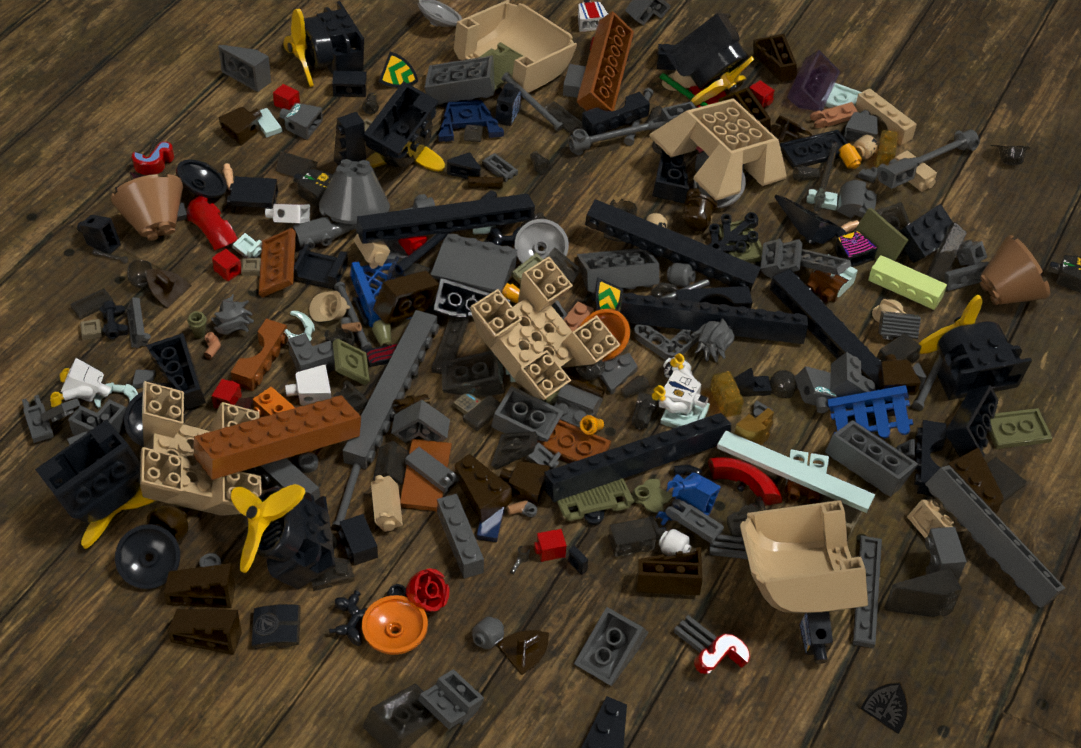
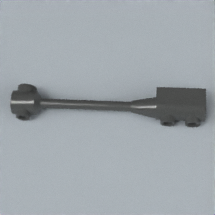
M692 101L661 109V116L645 124L589 136L583 129H576L573 135L568 137L569 147L572 153L581 155L584 150L590 149L591 143L645 130H657L683 112L695 109L696 107Z
M972 129L964 132L958 130L954 135V142L920 157L903 158L900 160L892 159L887 166L880 164L877 169L878 179L889 188H895L914 179L916 169L921 163L955 148L960 150L968 148L974 151L979 146L980 139H978L977 133Z
M420 194L414 199L411 208L403 210L435 206L432 197L427 198L425 194ZM324 217L293 225V229L296 231L295 240L299 249L304 248L305 244H309L310 250H312L316 244L330 245L335 238L356 229V224L330 223L329 218Z

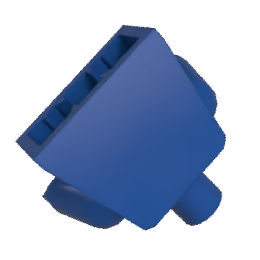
M692 473L685 479L677 474L672 481L668 482L667 491L670 488H674L672 497L676 496L675 499H680L688 505L691 504L704 514L710 515L721 487L697 473ZM659 511L655 517L663 519L661 525H665L668 520L673 521L662 511Z

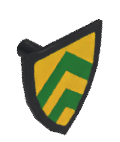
M390 51L378 82L391 87H399L403 81L410 85L418 82L416 72L405 58Z
M597 277L595 293L591 294V300L596 302V311L601 309L617 311L620 307L623 288Z

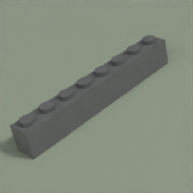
M950 465L941 467L925 484L929 488V492L943 503V507L957 518V522L971 533V537L986 549V553L1000 564V568L1015 580L1014 582L1017 587L1029 595L1033 604L1042 608L1053 601L1065 589L1056 577Z

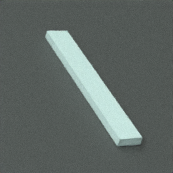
M725 431L717 445V449L832 499L841 500L842 503L867 513L875 494L729 431Z

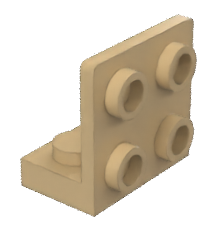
M939 499L921 500L907 516L924 538L928 537L931 528L955 527L957 532L967 530L957 522V518L951 512H948L943 507V503Z

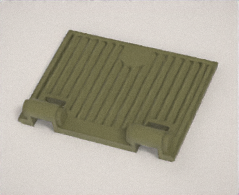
M501 42L497 44L496 50L491 48L480 56L493 55L494 91L506 83V81L501 80L506 72H509L512 78L514 61L523 56Z
M622 478L558 500L557 503L563 517L569 522L582 519L584 514L609 508H612L613 511L629 509L634 499ZM624 496L625 501L617 503L615 497ZM577 506L578 511L570 513L568 507Z

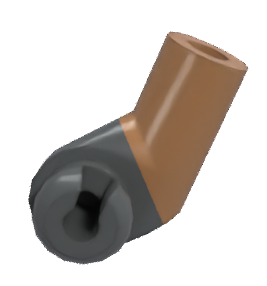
M350 317L341 319L342 324L340 326L344 332L361 331L362 326L360 322L351 323Z
M521 501L507 505V511L509 515L521 513L527 517H534L537 514V507L528 501Z

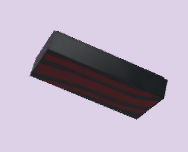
M398 344L365 350L369 367L388 364Z

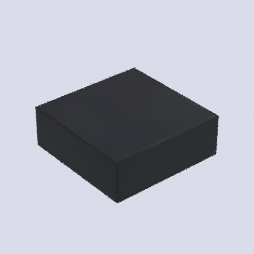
M573 546L569 549L568 562L582 575L587 571L588 559L576 546Z

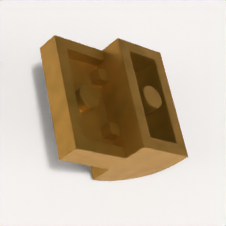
M767 408L756 418L748 414L736 424L734 434L763 446L764 442L770 437L769 431L773 424L774 412Z

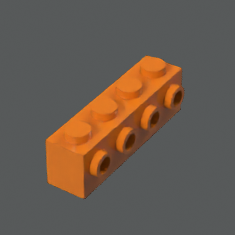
M273 387L268 388L253 398V410L259 412V418L295 408Z

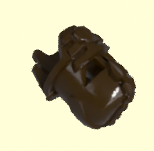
M698 188L690 189L686 194L687 198L683 210L684 223L694 231H705L710 225L712 212L718 209V200L715 201L711 196L708 197L701 194Z

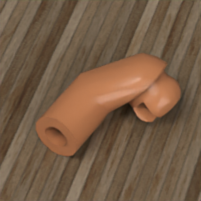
M209 332L205 335L208 349L204 352V356L207 359H212L220 349L221 344L218 337L213 332Z

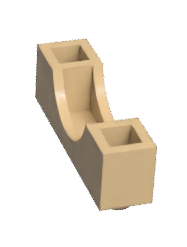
M870 88L858 94L855 108L859 113L867 110L871 115L874 114L882 118L887 125L889 137L900 145L913 139L917 125L914 121Z

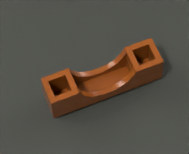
M265 319L257 331L259 344L263 347L262 351L250 358H239L231 370L232 381L240 384V387L254 391L256 386L261 384L264 374L270 370L273 360L279 356L282 346L288 342V337L284 333L287 325Z

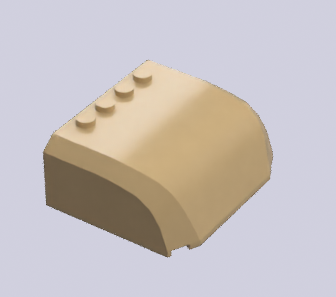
M506 0L457 21L454 51L458 59L467 60L478 58L491 48L496 50L497 44L503 43L523 55L514 61L512 78L529 93L552 81L567 68L577 43L572 41L573 37L570 33L528 6L521 3L514 5L510 3V0Z
M841 500L747 513V519L742 521L740 529L751 575L763 597L772 607L782 612L819 613L868 606L865 566L861 557L851 558L847 545L845 510Z

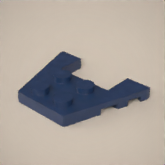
M482 100L448 102L438 140L439 142L454 141L453 129L486 126L489 138L504 137V130L498 126L497 120L492 118L491 112Z

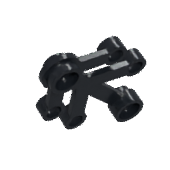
M754 212L747 213L744 221L731 231L732 216L727 213L721 216V223L723 224L724 238L720 241L718 240L720 226L713 223L709 226L712 243L708 246L722 252L744 253L746 251L745 242H757L758 233L750 231L748 235L739 234L746 228L757 227L758 216ZM737 242L736 245H727L728 243Z

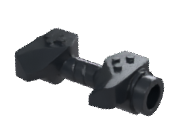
M105 301L100 307V311L103 314V318L107 319V324L102 328L106 337L116 339L119 336L127 335L128 325L115 322V316L125 312V307L116 305L113 301Z

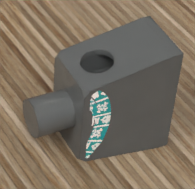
M296 103L290 110L283 108L280 111V118L285 119V126L288 131L308 140L323 121L322 108Z
M805 366L794 376L802 399L807 404L815 405L818 413H825L829 410L828 399L837 397L836 394L831 392V373Z

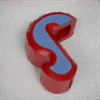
M165 141L160 142L149 157L133 152L131 156L135 171L143 175L159 174L165 168L164 162L168 161L170 163L174 159L172 144Z
M722 634L711 642L708 649L705 648L698 653L694 660V665L699 673L709 674L727 654L731 660L743 668L750 659L749 649L735 635Z

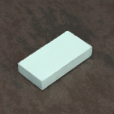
M268 108L260 110L262 117L258 119V124L265 136L269 137L281 133L282 127Z

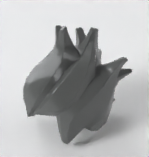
M234 294L230 298L222 300L219 312L214 314L216 317L211 318L217 326L214 329L223 335L231 334L240 329L248 332L246 324L254 322L253 319L247 316H251L252 313L244 309L249 302L248 300L245 302L233 301Z
M723 318L720 322L709 321L702 325L698 331L693 332V334L700 336L695 353L703 350L706 361H709L710 353L714 357L715 362H718L719 354L725 359L726 349L734 342L733 331L728 327Z

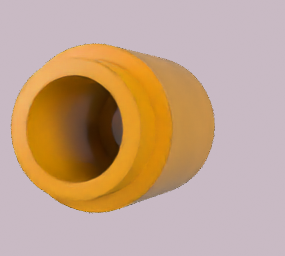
M850 143L845 144L839 149V156L848 169H856L861 165L862 158Z

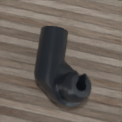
M691 465L673 466L674 476L692 473L701 475L702 473L700 468Z

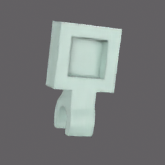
M809 189L806 202L810 204L816 203L818 208L836 210L837 194L820 191V194H818L816 190Z

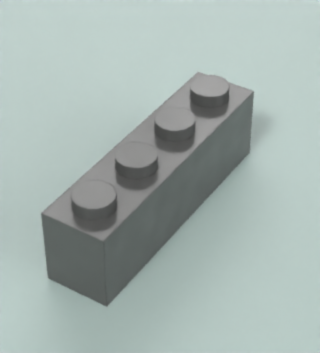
M286 458L250 469L253 473H258L266 485L270 484L272 487L285 488L296 484L305 488V492L312 494L314 500L320 498L319 487Z
M457 494L437 499V514L463 578L484 573L483 555Z

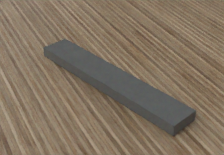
M862 535L860 538L859 557L862 558L866 570L868 606L855 608L853 645L874 648L876 643L882 539Z

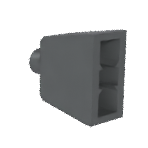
M863 110L861 113L854 112L846 125L844 133L846 141L855 142L864 135H870L876 139L878 133L877 117L871 115L867 110Z

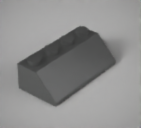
M853 420L833 434L825 451L834 460L840 462L850 471L856 473L866 482L871 483L882 493L890 497L903 486L918 465V463Z

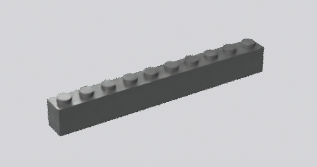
M415 311L361 415L360 436L349 439L343 449L344 463L353 465L354 462H357L361 465V468L367 469L369 463L374 461L375 451L377 447H381L383 435L389 431L390 421L397 413L392 406H398L399 404L392 405L393 400L405 397L406 389L409 390L411 387L413 375L416 376L418 373L419 363L425 359L426 349L431 347L433 336L438 333L439 324H437V316Z

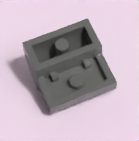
M859 180L846 182L840 188L837 211L849 218H852L854 215L863 218L868 208L875 210L877 194L865 189L866 182Z
M780 239L763 243L761 271L766 276L772 278L788 269L792 272L800 270L802 251L800 239L782 243Z
M566 384L557 395L558 400L554 407L564 411L560 420L580 428V421L584 416H596L603 399Z
M453 669L438 678L436 685L421 693L418 700L440 722L450 729L458 723L464 725L482 705L484 697Z

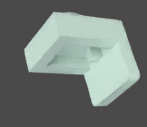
M244 233L233 244L232 248L245 258H256L262 251V241L258 240L256 242Z

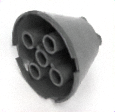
M348 159L342 160L319 201V211L322 215L325 216L327 214L331 216V220L345 224H357V216L385 213L390 210V203L373 168L370 166V162L366 160L359 162Z

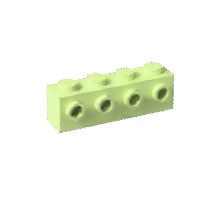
M882 255L873 265L868 281L933 310L936 309L943 298L947 284Z

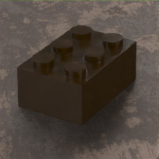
M426 270L386 280L381 285L373 311L385 324L413 317L416 310L427 313L440 284Z

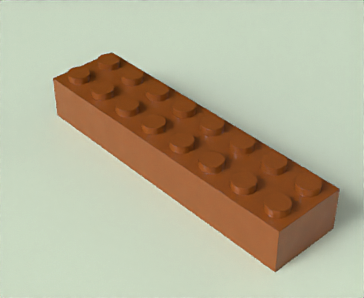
M613 11L598 22L576 101L586 111L596 107L605 111H614L634 31Z
M342 395L335 396L323 401H317L305 406H299L294 409L194 436V457L213 480L359 437L361 416Z

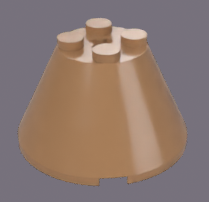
M158 174L130 180L117 188L118 192L115 195L114 193L111 194V202L141 236L147 237L149 241L159 238L158 236L164 234L175 233L183 190L182 180L177 176L167 174V177H158Z
M1009 235L1004 239L981 273L980 278L982 281L980 285L985 292H989L991 295L990 299L994 305L1048 298L1050 296V287L1048 281L1044 282L1040 275L1043 272L1040 265L1018 238L1013 240V235Z

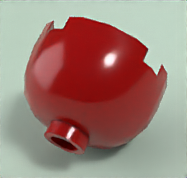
M431 568L415 573L409 579L406 586V596L410 602L419 608H423L425 612H434L447 604L449 585L445 584L443 579L445 577L441 572Z

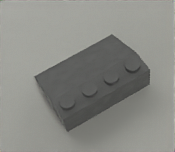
M493 55L429 65L425 91L427 95L438 100L439 103L436 106L447 102L470 101L475 98H488L494 95Z
M448 234L442 243L431 276L434 279L440 280V278L489 292L499 289L502 293L511 277V273L515 270L517 249H512L509 246L495 245L492 242L478 241L475 238L460 237L457 234Z
M634 248L577 254L584 286L591 293H595L597 277L626 289H635L636 286L653 287L659 284V263L649 251Z

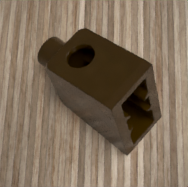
M239 107L219 117L221 129L242 146L259 131L258 119L262 117V113L257 108L249 112L246 108Z
M894 354L885 356V361L881 362L878 372L880 390L906 385L908 396L917 395L921 382L908 360H897Z
M519 461L513 471L503 468L500 478L511 486V495L521 501H528L537 507L545 489L544 472L550 470V466Z

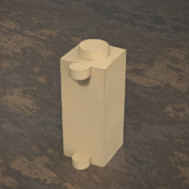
M907 150L896 156L895 159L900 160L916 156ZM923 162L917 167L914 179L908 182L923 192L934 186L937 172Z
M357 234L354 242L365 260L369 262V266L372 269H375L378 265L383 266L390 253L385 242L362 244Z
M376 476L375 481L371 482L375 523L384 532L392 531L397 527L403 526L399 487L390 476Z

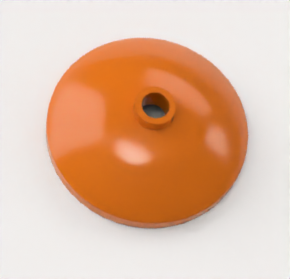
M613 309L595 311L587 316L580 325L582 326L597 315L620 343L618 348L598 362H605L618 356L629 341V323L620 312Z
M399 595L387 596L375 601L366 610L362 619V632L367 643L375 650L390 655L407 653L416 648L425 638L428 629V620L424 609L414 605L409 601L408 597Z

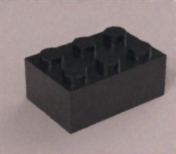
M941 204L899 230L908 239L903 249L913 264L960 234Z

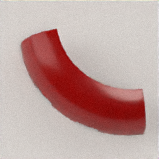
M200 196L192 200L187 207L188 221L193 222L202 230L214 251L237 241L238 238L229 222L220 217L221 211L213 203H207V198Z
M727 457L709 458L708 465L713 480L729 479L736 482L738 480L744 482L757 495L762 506L782 503V497L777 486L761 469L739 459Z

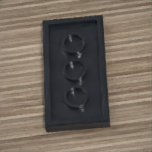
M837 129L780 143V149L787 162L795 170L841 158L839 156V149L848 144V142Z

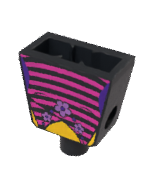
M844 229L837 232L835 252L839 258L850 260L851 267H856L875 259L877 247L861 232L855 231L848 234Z

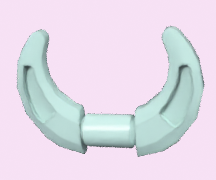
M291 311V315L296 316L302 321L305 327V331L302 334L306 333L309 341H311V334L315 331L313 322L304 313ZM287 329L284 331L288 338L298 336Z
M105 384L111 387L109 394L112 391L124 393L130 401L138 395V392L132 385ZM95 394V405L97 408H100L101 400L104 397Z

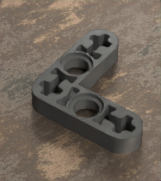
M638 324L634 328V338L665 360L673 358L678 353L683 355L699 341L700 336L691 334V332L695 331L683 329L674 338L669 340L648 325ZM658 340L661 342V344L655 345L652 343V341ZM685 340L687 344L683 345L680 344L678 341Z

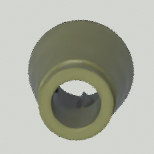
M199 311L192 312L187 319L194 337L197 339L205 336L207 321L206 316Z
M382 320L374 322L372 331L380 346L392 345L391 325L385 324Z

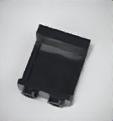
M235 176L234 183L230 185L231 195L227 197V206H230L231 213H235L236 206L265 209L266 207H273L276 204L279 192L277 179Z
M305 244L303 250L299 251L297 262H294V280L335 290L334 285L341 281L348 266L347 252L340 251L338 257L311 252L310 245Z

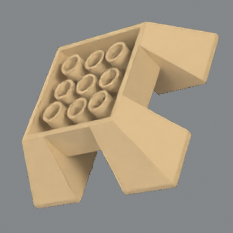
M734 98L687 110L650 133V137L670 157L695 151L697 146L707 153L709 158L693 179L715 201L740 193L743 164L744 169L762 186L784 180L787 177L779 140Z
M550 257L542 260L522 274L518 304L512 307L499 289L470 307L480 337L523 391L541 400L547 399L571 381L562 368L595 364L620 346V343L597 315L572 332L551 306L573 285Z
M144 381L142 402L144 447L141 449L140 467L142 496L221 516L242 514L236 509L231 500L232 489L243 487L259 497L261 495V476L240 471L212 480L194 457V436L258 419L259 412L222 402L209 431L184 425V392Z

